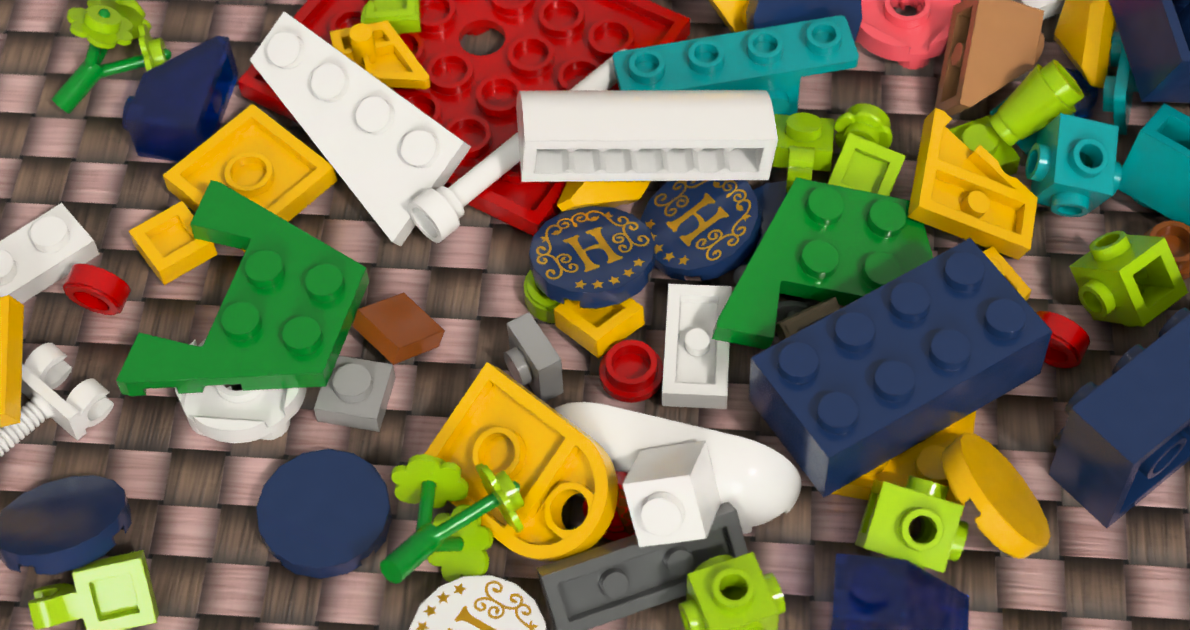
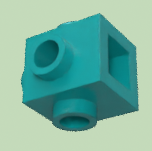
M1060 113L1036 134L1035 144L1028 154L1025 167L1026 178L1032 180L1031 192L1038 197L1037 204L1050 206L1051 211L1060 216L1081 217L1087 215L1112 197L1119 187L1122 176V165L1119 161H1116L1119 126Z

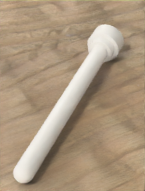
M613 56L570 90H609L617 83L613 67ZM518 132L450 187L440 186L436 190L427 188L408 204L410 217L427 238L433 242L440 243L460 226L459 219L465 213L463 207L520 162Z

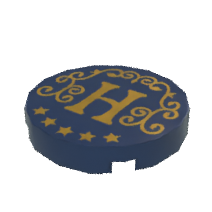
M746 180L669 181L649 199L640 221L649 228L655 243V268L672 279L686 281L684 276H699L701 281L718 278L739 267L756 249L761 237L758 230L761 226V220L763 222V210L757 196Z
M587 206L564 211L542 225L532 238L529 251L530 268L536 286L550 299L564 304V298L571 301H580V308L598 309L620 304L642 291L649 282L648 274L652 271V268L654 270L656 260L655 243L649 228L633 214L613 207Z

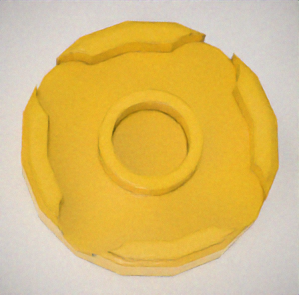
M963 433L942 452L943 472L951 491L962 504L969 499L973 501L981 513L973 520L978 524L976 527L999 550L1018 559H1025L1048 545L1051 535L1048 521L1042 508L1025 480L1004 455L991 443L974 433Z

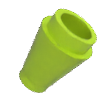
M1053 59L1044 67L1037 64L998 108V111L989 118V121L997 134L1008 145L1013 146L1019 140H1023L1042 130L1060 113L1067 115L1075 113L1074 105L1084 98V94L1069 72L1058 61Z

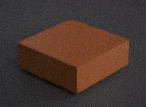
M404 292L357 309L352 324L393 365L439 347L445 332L439 324Z

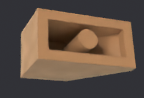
M963 0L954 5L935 108L943 110L951 117L972 107L1034 68L1044 48L1045 38L1041 32L1044 11L1012 0Z

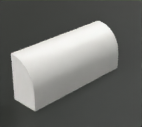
M766 90L518 91L516 111L521 182L769 180L778 143V135L771 98Z

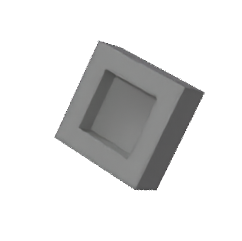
M530 312L508 322L507 331L510 349L505 351L503 355L513 379L522 386L529 384L534 394L544 402L564 393L561 358Z
M339 355L326 387L320 388L314 406L317 422L380 432L396 379L393 364Z

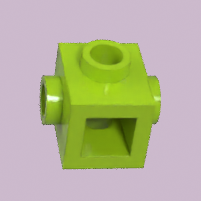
M1120 230L1109 232L1091 242L1089 245L1090 251L1069 266L1079 287V299L1083 307L1091 314L1093 320L1120 323L1127 327H1144L1189 293L1165 237L1130 235Z
M909 475L906 487L874 480L855 545L884 554L885 557L881 568L922 580L925 567L944 573L948 560L958 561L966 542L968 522L960 520L964 506L946 500L949 487ZM919 517L921 530L916 537L911 538L909 525L914 518Z
M753 552L733 558L731 555H720L700 564L694 572L687 574L686 601L679 603V612L685 630H778L779 614L786 611L784 597L776 577L772 572L763 575Z

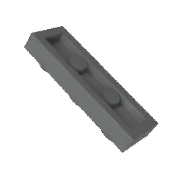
M727 502L720 505L706 539L639 547L636 534L538 567L536 570L554 630H589L687 595V574L694 572L700 564L720 555H731L733 558L748 554L737 509Z

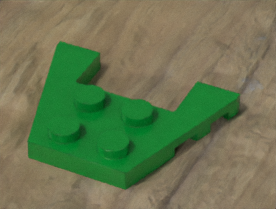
M796 178L719 315L713 330L712 339L766 350L774 340L779 293L816 301L836 297L839 305L846 306L931 260L933 254L924 223L907 217L910 200Z
M211 180L190 223L194 238L243 249L246 252L203 346H194L139 332L116 379L121 394L145 396L146 389L176 387L179 394L203 393L205 386L241 384L243 391L326 387L368 286L367 268L224 184Z

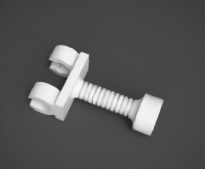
M53 343L40 345L28 356L25 364H22L21 392L30 399V402L21 407L20 423L0 428V457L5 455L4 452L7 453L10 450L9 448L12 449L15 446L14 443L18 444L20 440L25 438V435L28 436L30 431H34L35 427L40 426V423L45 422V419L52 418L78 441L87 433L85 430L87 427L99 424L111 412L114 403L106 397L110 392L98 381L90 378L79 383L70 392L65 401L53 389L60 386L71 373L72 367L64 361L67 355Z

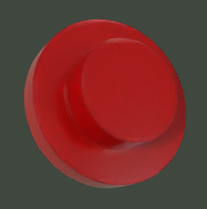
M624 340L615 344L602 358L599 367L600 382L606 393L616 400L627 403L641 402L652 397L660 389L663 382V363L659 355L648 344L639 340Z

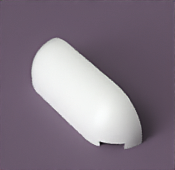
M573 402L554 408V410L591 436L605 449L614 465L615 471L629 473L640 450L706 441L721 504L729 502L737 509L743 534L752 532V527L767 523L783 512L787 514L799 497L802 480L796 467L786 457L759 442L599 403ZM582 493L576 494L578 496L585 498Z

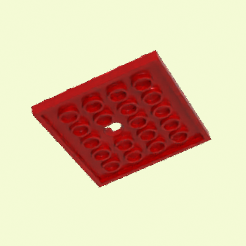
M307 0L293 18L332 45L330 31L350 28L361 23L362 11L370 0ZM420 0L421 32L398 35L429 75L430 88H390L471 146L468 153L444 185L448 188L518 132L516 111L518 91L570 90L621 49L631 50L685 41L690 35L691 18L649 0ZM490 28L499 31L505 38L502 47L489 55L471 54L460 45L465 34L477 36L484 34ZM425 53H437L433 58H424ZM451 63L453 70L451 78L446 83L441 82L447 72L445 64ZM252 64L238 80L241 96L298 123ZM618 83L609 90H619ZM519 162L467 205L534 236L546 221L557 216L561 211L557 203L567 182H521Z

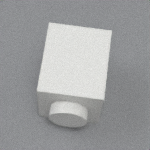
M706 441L640 450L622 484L639 547L706 539L721 504Z

